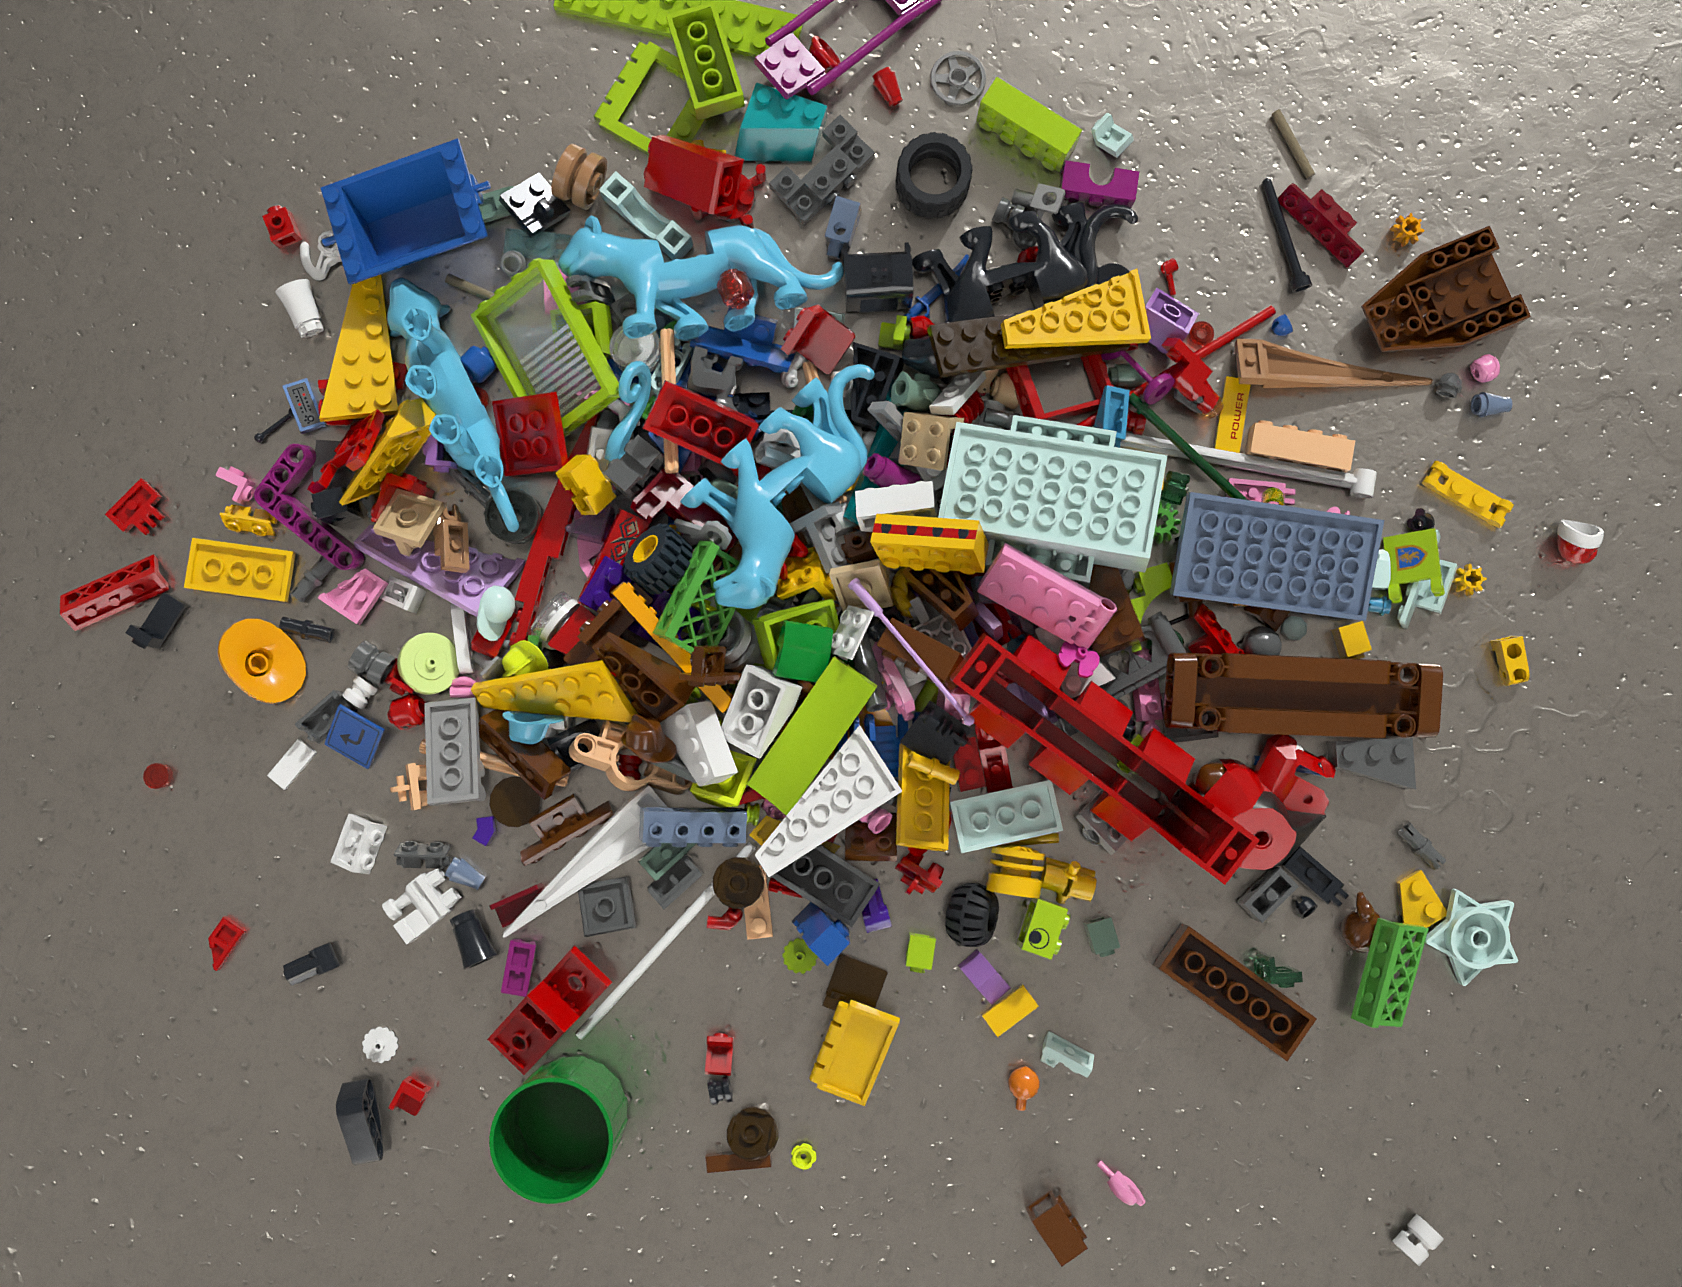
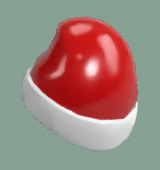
M1561 520L1557 529V547L1560 555L1568 562L1574 564L1589 563L1597 555V549L1603 542L1604 532L1595 525Z

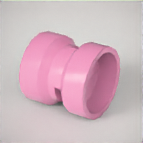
M879 806L859 820L863 823L866 822L868 828L874 834H878L889 825L892 815L886 809H881Z

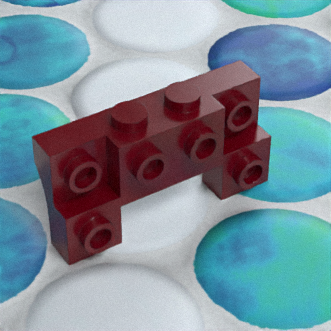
M665 467L632 501L630 508L649 524L662 512H665L674 521L680 519L702 527L707 521H718L729 529L728 532L732 536L730 544L722 551L728 553L739 542L727 521L713 508L705 503L696 508H688L680 502L695 485L688 482L678 472L666 473ZM717 555L712 563L713 569L722 561V558Z

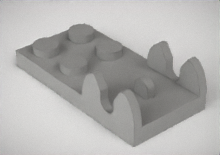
M474 697L425 703L427 804L438 806L441 804L484 801L486 792L481 784V777L485 775V768L480 760L478 700Z

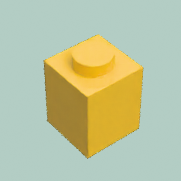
M1363 621L1331 630L1340 658L1361 659L1365 657L1364 652L1372 650Z

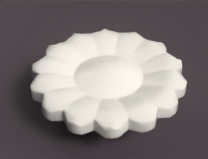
M387 1027L371 1029L364 1036L365 1040L362 1041L364 1046L362 1050L366 1053V1058L371 1059L372 1062L378 1061L383 1063L396 1055V1049L399 1047L397 1044L398 1038Z

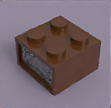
M1050 1190L1026 1207L1032 1223L1061 1267L1088 1249L1084 1242L1088 1237L1075 1217L1069 1218L1072 1216V1213L1061 1195L1055 1197Z

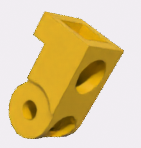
M1508 636L1491 640V647L1496 653L1503 684L1510 686L1527 682L1530 674L1523 636Z

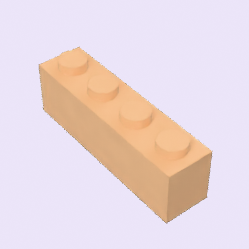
M1260 420L1249 427L1245 454L1347 473L1351 470L1355 441L1347 439L1348 437L1342 434L1327 436L1322 435L1323 432L1320 430L1310 429L1305 432L1298 430V427L1293 425L1278 427L1273 426V422Z

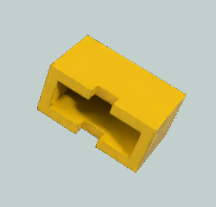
M591 454L574 456L556 472L564 488L572 490L574 496L571 499L581 515H597L616 498L611 483L604 477L599 469L598 462Z

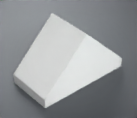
M390 575L387 581L389 584L381 594L380 599L417 614L426 591Z

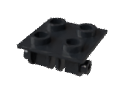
M930 700L903 736L900 743L921 756L929 759L936 758L941 764L947 765L959 747L966 745L969 740L967 737L972 729Z

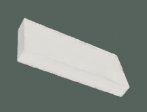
M298 738L267 776L286 790L317 752Z

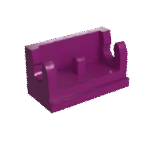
M513 938L510 941L501 993L527 996L536 942H525L519 938Z

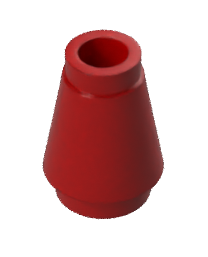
M886 67L872 76L874 79L873 85L890 107L896 106L903 101L895 71H892L890 67Z

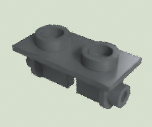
M406 841L399 844L394 857H397L396 863L401 865L402 868H421L422 859L425 860L426 868L444 869L445 866L450 865V856H447L451 844H443L439 841L430 843Z

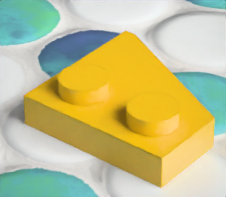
M1416 870L1397 882V892L1400 897L1399 913L1402 916L1403 923L1428 928L1446 917L1447 910L1422 870Z

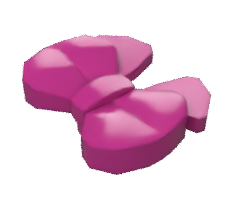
M1067 641L1062 644L1057 655L1059 663L1064 668H1067L1073 661L1078 663L1077 674L1082 678L1091 677L1093 671L1099 665L1100 657L1097 652L1088 651L1085 647H1079L1075 643L1070 644Z

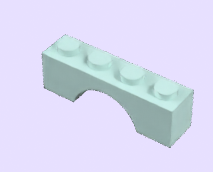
M616 171L599 189L602 199L646 238L657 240L660 250L672 260L682 259L694 246L692 237L673 220L666 219L653 209L637 192L635 187Z

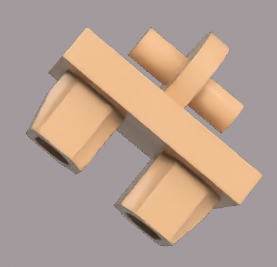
M410 763L405 765L408 785H405L404 775L396 776L397 786L390 787V793L398 792L399 802L407 801L406 791H408L411 811L428 805L427 790L419 791L418 781L427 780L426 765L416 766V763Z

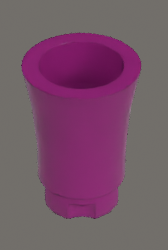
M874 453L869 457L863 468V474L880 488L891 485L914 484L921 481L918 473L905 469L878 453Z

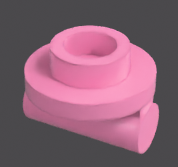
M468 676L455 678L452 680V686L450 687V698H474L475 696L471 692V688L476 681Z

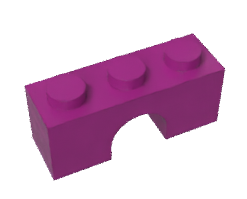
M1065 160L1059 188L1065 190L1064 201L1069 203L1083 201L1096 207L1120 204L1132 208L1136 201L1140 171L1115 168L1110 182L1106 185H1098L1089 176L1090 164Z

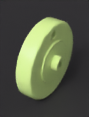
M422 633L414 636L403 645L398 655L397 668L402 681L420 694L432 695L448 689L452 686V680L458 678L460 673L455 645L448 638L437 633Z

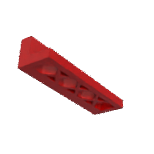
M153 554L60 595V615L74 631H77L169 590V583L160 574L158 558ZM150 566L149 569H147V570L141 572L144 568H147V567ZM77 599L75 602L69 604L70 601Z

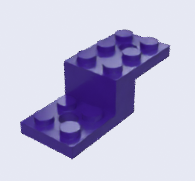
M605 556L579 601L597 611L606 600L611 602L615 598L609 596V590L612 586H619L622 582L626 584L629 582L633 585L635 582L624 574L622 565ZM663 591L658 595L647 593L653 599L649 607H652L657 612L655 616L660 619L672 594L667 591ZM690 606L689 613L691 618L701 615L700 611ZM637 620L628 628V630L661 648ZM702 620L692 623L695 636H697L703 623ZM686 625L680 627L677 632L678 639L681 641L689 638L688 634L687 637L681 639V631L687 627Z

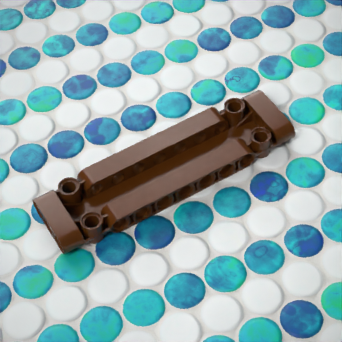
M1171 652L1168 655L1166 665L1164 724L1166 728L1217 730L1228 733L1386 738V736L1434 738L1440 730L1443 669L1439 664L1402 663L1372 659ZM1207 660H1210L1211 669L1206 672L1205 663ZM1403 669V671H1404V676H1403V678L1401 679V678H1400V672H1401V670ZM1207 711L1208 720L1203 724L1201 718ZM1400 720L1401 725L1397 730V722Z

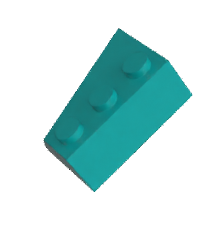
M756 82L740 127L734 156L742 158L744 161H756V163H765V161L812 163L827 120V105L797 95H793L786 100L777 89Z

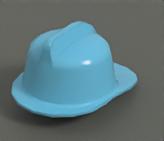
M507 711L502 715L509 722L510 739L525 744L540 742L546 736L550 724L565 720L563 715L533 714L522 711Z

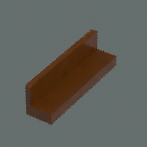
M495 709L481 716L479 721V737L540 797L545 800L552 796L556 782L570 775L571 768L542 741L535 744L512 741L509 737V722L502 716L508 710Z

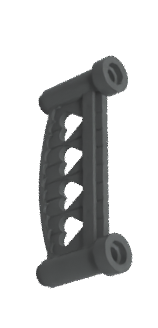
M1161 611L1147 618L1149 624L1142 627L1145 637L1152 641L1151 662L1134 654L1131 650L1132 646L1099 658V661L1106 664L1107 669L1115 676L1114 680L1106 683V687L1103 685L1099 687L1115 699H1119L1165 674L1167 658L1171 652L1187 653L1166 615H1163ZM1123 650L1127 651L1130 654L1129 673L1126 674L1111 666L1109 658L1111 656H1118L1119 652ZM1076 696V697H1074V698H1072V699H1073L1074 701H1076L1077 698H1078V696ZM1055 713L1058 719L1056 724L1059 729L1069 736L1079 732L1077 728Z

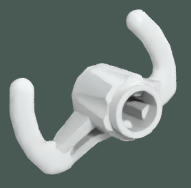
M331 230L322 233L318 238V249L321 253L316 267L313 266L310 259L309 244L307 242L300 244L302 265L306 272L316 281L324 280L330 267L337 262H341L337 243L326 247L322 243V239L334 235Z

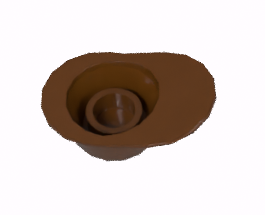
M634 714L627 727V731L621 737L622 744L646 762H668L675 757L677 752L674 742L663 733L660 722L652 717H642Z

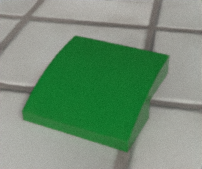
M784 620L777 641L780 649L772 671L774 675L817 682L829 663L833 629Z

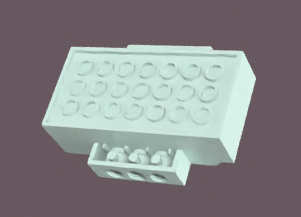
M1013 415L1011 430L956 422L938 518L980 521L989 543L985 563L986 571L1004 544L1007 543L1089 589L1093 564L1145 573L1151 554L1168 455L1114 447L1117 431Z

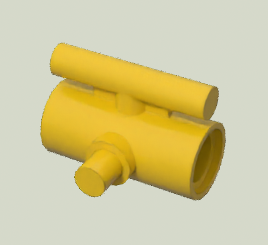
M1049 857L1045 858L1044 870L1041 876V888L1056 892V901L1059 904H1064L1071 896L1089 902L1092 900L1097 883L1095 878L1096 871L1081 867L1077 861H1072L1070 864Z

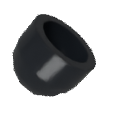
M1307 896L1300 897L1303 900L1302 902L1295 901L1294 909L1301 919L1311 915L1318 907Z

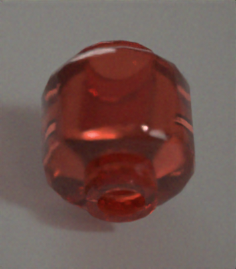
M735 268L729 269L720 275L717 289L725 306L735 307L736 309L748 306L749 301L754 295V289L746 272L738 271Z

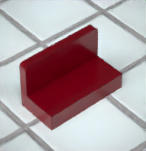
M541 882L491 904L489 907L491 910L495 909L504 928L514 922L541 893L544 886Z

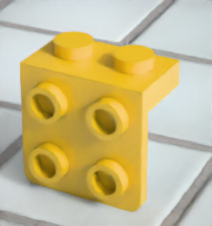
M815 546L808 548L809 553L803 558L795 556L786 557L784 562L787 566L788 577L785 581L779 579L777 586V596L781 600L813 587L825 600L830 598L836 599L837 595L829 573L826 574Z

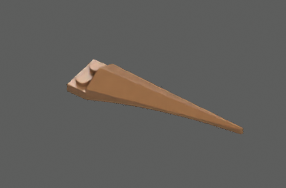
M1236 339L1235 342L1239 384L1262 385L1263 388L1431 385L1433 382L1431 378L1341 363L1292 350L1265 340Z

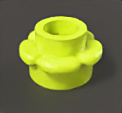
M803 1143L801 1146L796 1145L791 1152L792 1164L802 1170L811 1168L812 1163L816 1161V1152L807 1143ZM805 1154L806 1158H801V1155Z

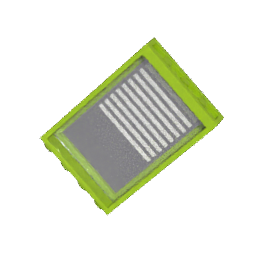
M542 258L532 260L526 270L512 276L510 283L495 290L494 296L489 300L479 303L478 309L470 314L514 398L557 392L564 438L619 398V382L577 303L572 300L571 292L554 260H544Z

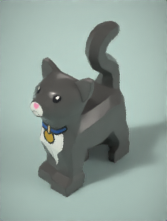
M695 346L691 359V373L686 389L699 395L716 397L715 402L737 411L732 399L736 391V371L741 370L744 363L743 359L731 356L725 369L722 372L712 370V366L718 362V355H707V349Z

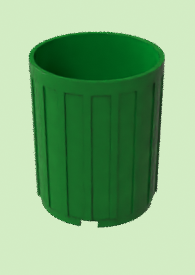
M584 1056L559 1057L546 1065L540 1066L500 1105L490 1129V1155L498 1175L516 1194L538 1203H563L583 1195L602 1177L621 1141L620 1138L628 1122L627 1097L624 1095L619 1079L615 1078L605 1068V1065L586 1059Z

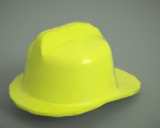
M526 640L512 645L502 659V665L505 673L502 675L503 678L548 670V663L543 653L537 646Z

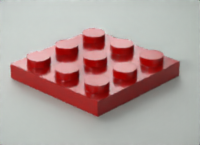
M557 392L492 401L497 434L500 438V453L505 477L557 471L568 463Z

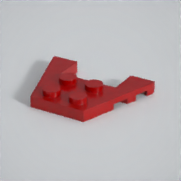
M376 409L353 424L335 448L334 452L336 454L334 458L326 462L320 469L322 475L316 482L312 481L307 490L313 494L325 490L337 469L344 464L353 472L365 465L376 437L383 427L382 422L385 415Z

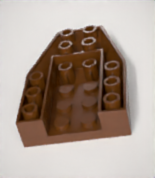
M1490 226L1420 254L1361 306L1381 352L1459 347L1517 326L1531 317L1522 295L1519 294L1511 297L1492 254L1500 249Z

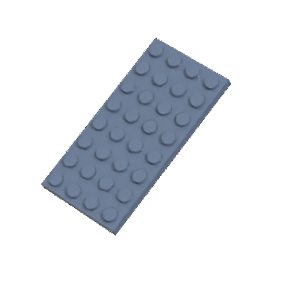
M1187 491L1170 594L1366 621L1385 520Z

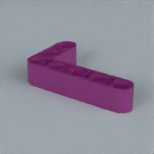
M294 443L289 445L254 492L255 501L341 570L359 569L364 563L363 552L356 549L354 544L328 523L318 520L308 507L291 495L314 465L316 453L308 445ZM302 450L303 459L299 462L297 454ZM285 470L288 472L287 481H284L282 478ZM270 490H272L274 494L271 502L268 500V493ZM290 505L293 508L291 517L287 514V509ZM309 521L313 525L311 533L307 531V524ZM328 537L332 539V547L330 549L326 546ZM348 552L352 556V562L349 565L345 560Z

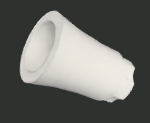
M308 279L291 281L280 286L275 291L301 338H309L324 331L323 324L321 323L322 318L317 309Z

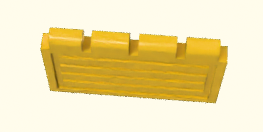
M850 1000V1003L840 1001L824 1038L825 1041L822 1043L816 1058L817 1062L814 1063L809 1080L817 1083L816 1088L865 1106L898 1028L900 1018Z

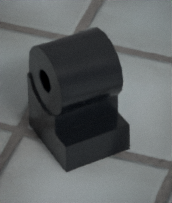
M895 605L882 608V613L889 622L892 618L902 623L906 621ZM873 615L866 632L873 641L879 642L887 626L879 617Z

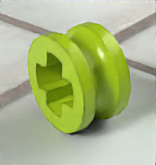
M750 802L746 803L744 810L747 812V824L752 823L753 826H757L760 805L755 803L752 806Z

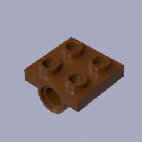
M891 813L892 819L889 825L878 834H874L868 828V824L860 820L845 828V861L897 862V813Z

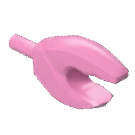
M1102 1161L1097 1164L1110 1178L1107 1183L1117 1198L1130 1206L1135 1203L1139 1206L1145 1204L1143 1195L1128 1177L1119 1171L1114 1174Z

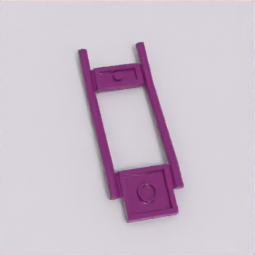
M817 0L785 26L765 38V42L770 48L756 56L754 64L786 100L807 87L811 95H814L840 77L907 23L942 0H923L922 2H919V0H886L900 17L827 74L820 63L792 33L834 1Z

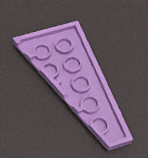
M369 525L354 541L356 549L475 617L478 615L483 593L494 585L507 588L526 564L524 559L516 558V560L504 558L502 554L493 553V555L478 552L476 548L469 547V570L466 573L441 570L440 556L434 555L433 541L426 540L422 548H414L409 557L400 554L394 539L375 534L373 530L374 525Z

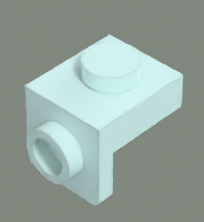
M1106 113L1091 129L1095 145L1116 158L1134 141L1133 135L1130 132L1114 124L1113 117L1109 113Z

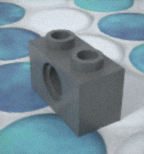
M1270 868L1237 903L1255 921L1263 923L1299 886L1282 868Z

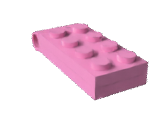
M1007 543L1004 544L984 574L977 589L978 593L1068 643H1075L1077 646L1085 647L1086 649H1089L1117 610L1116 605L1110 599L1096 594Z

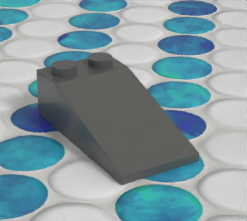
M821 844L771 876L850 927H853L880 885L879 882Z

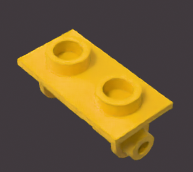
M232 504L231 506H226L225 513L219 514L225 527L231 531H247L259 536H276L272 524H277L278 520L266 510L255 508L253 516H250L251 507Z

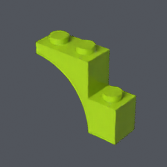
M1167 562L1146 568L1145 573L1139 571L1134 573L1133 586L1136 593L1140 592L1141 597L1131 600L1140 624L1149 604L1159 594L1171 589L1172 575ZM1141 644L1132 645V652L1142 650Z

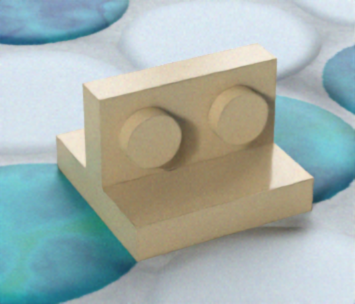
M397 488L374 525L373 530L377 535L394 539L400 554L410 557L414 548H422L445 506L441 501Z
M880 559L830 569L829 576L843 612L847 609L848 605L869 610L855 592L848 587V584L855 578L860 580L861 585L881 608L894 605V598L889 587L890 568L883 565Z

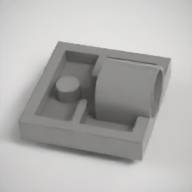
M1101 789L1077 814L1076 818L1084 826L1082 833L1086 840L1093 845H1102L1111 855L1128 838L1090 811L1091 807L1104 792Z

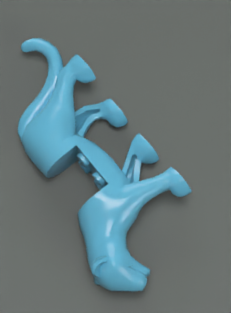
M592 215L586 219L584 228H580L571 238L558 261L559 269L568 277L573 275H587L593 278L612 276L624 283L626 288L634 294L636 300V313L627 317L623 322V333L630 339L647 336L657 329L654 315L655 308L678 321L674 326V334L677 339L689 341L701 336L709 329L707 322L697 312L684 304L681 299L699 296L723 285L729 287L741 299L739 306L731 309L725 315L723 321L725 328L734 332L750 326L755 320V307L759 298L757 280L770 283L779 288L774 293V302L779 309L786 310L800 306L807 301V294L802 287L810 290L826 289L834 286L844 276V267L840 262L833 264L832 270L823 275H809L799 271L787 261L777 243L768 233L743 225L705 231L707 255L701 254L687 259H674L664 263L657 240L630 239L604 233L598 218Z
M403 277L395 279L389 287L390 304L387 312V323L390 328L389 336L397 337L402 335L406 340L405 363L408 370L405 379L406 385L412 392L420 396L436 414L429 427L432 436L444 445L446 451L459 467L468 471L475 470L477 477L490 490L507 529L510 532H516L519 528V522L507 492L501 483L504 467L500 459V438L463 367L460 355L447 334L440 329L439 318L447 314L451 307L449 305H441L437 297L428 291L418 288L409 280Z
M857 364L844 368L834 376L829 385L828 392L817 377L801 389L792 399V402L799 407L812 405V423L779 407L760 424L759 428L767 434L777 433L780 429L792 432L800 446V457L780 465L759 481L752 448L748 440L744 439L720 461L728 468H738L737 499L719 491L706 478L696 484L681 499L680 502L688 508H696L703 503L713 508L727 521L741 544L742 556L736 570L730 575L713 582V588L716 590L715 599L719 605L753 609L766 604L768 599L774 595L782 566L795 538L792 527L775 508L786 495V490L790 494L802 482L818 499L830 504L856 482L860 472L867 463V448L862 437L847 417L843 405V390L852 379L858 377L867 380L873 379L875 373L869 366Z

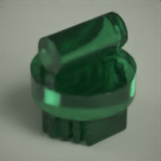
M1168 471L1166 480L1163 482L1160 499L1171 504L1181 505L1183 498L1186 497L1187 491H1189L1186 485L1190 482V475Z

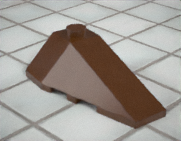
M610 632L606 633L592 646L609 671L615 673L620 680L618 685L622 691L627 690L633 699L631 704L643 717H652L662 722L686 704L695 686L688 685V680L679 679L680 673L683 672L677 667Z

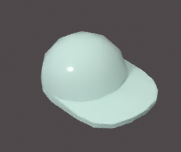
M494 585L483 593L480 600L477 628L479 633L489 641H496L500 638L507 620L512 616L516 608L515 598L507 588Z

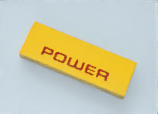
M1226 376L1224 378L1213 448L1240 453L1251 384H1239L1238 378Z

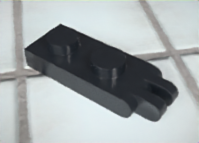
M1301 846L1282 864L1287 871L1327 905L1330 902L1337 907L1343 904L1335 897L1337 894L1345 900L1349 897L1342 889L1344 884Z

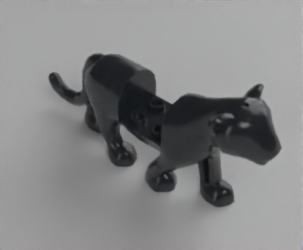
M1082 202L1065 205L1059 208L1057 214L1053 213L1051 215L1057 225L1068 227L1064 238L1060 242L1055 232L1043 223L1035 211H1026L1016 214L1007 222L1014 232L1030 233L1035 237L1038 245L1035 262H1019L986 269L993 231L991 226L972 228L959 237L961 243L972 250L959 277L948 265L941 249L929 250L916 255L912 259V266L919 273L932 272L938 281L944 296L945 323L994 317L992 303L998 302L1003 296L1009 294L1012 296L1022 294L1026 289L1029 291L1035 309H1038L1049 302H1056L1077 291L1095 284L1099 285V267L1095 253V241L1100 227L1104 222L1112 218H1121L1130 224H1135L1138 221V215L1132 208L1126 205L1112 204L1098 209L1087 220L1085 206ZM929 335L923 338L905 340L901 361L906 366L920 374L929 375L932 380H941L946 384L951 381L952 376H939Z

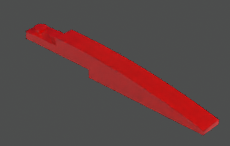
M599 413L587 421L568 458V462L576 455H587L591 426L596 427L601 417ZM559 479L539 524L518 586L515 600L523 603L524 606L523 608L520 607L517 612L516 622L519 624L517 631L511 635L510 647L519 641H528V635L532 634L552 559L562 561L577 507L571 499L574 496L572 490H566Z

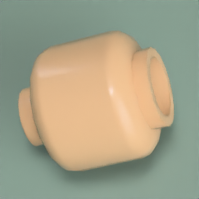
M1003 373L1000 377L996 376L990 390L993 401H998L1007 408L1016 409L1019 403L1013 382L1008 373Z

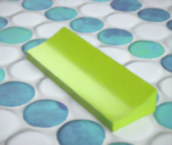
M834 656L747 785L771 802L783 814L787 815L802 797L878 685Z

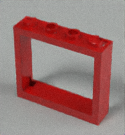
M1101 355L1081 357L1096 400L1044 413L1028 366L1006 368L1013 382L1023 417L1059 421L1098 410L1104 387L1106 385L1113 386L1107 374L1106 363L1102 360Z

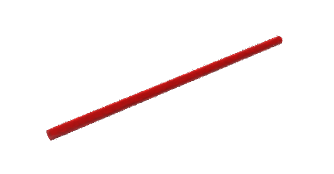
M1270 305L1194 353L1200 359L1205 358L1275 315V308ZM1176 364L1159 373L1153 379L1164 373L1169 374ZM1146 381L1130 391L1129 395L1133 392L1140 398L1143 396V392L1149 383ZM1097 412L1076 425L1094 426Z

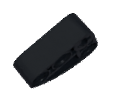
M367 1078L342 1083L336 1101V1115L352 1163L359 1165L382 1160V1126L376 1093L371 1079Z

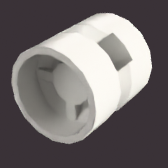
M1416 1214L1407 1224L1408 1230H1401L1392 1242L1414 1263L1420 1266L1429 1256L1428 1250H1435L1444 1239L1425 1220ZM1415 1238L1420 1241L1416 1246L1413 1244Z

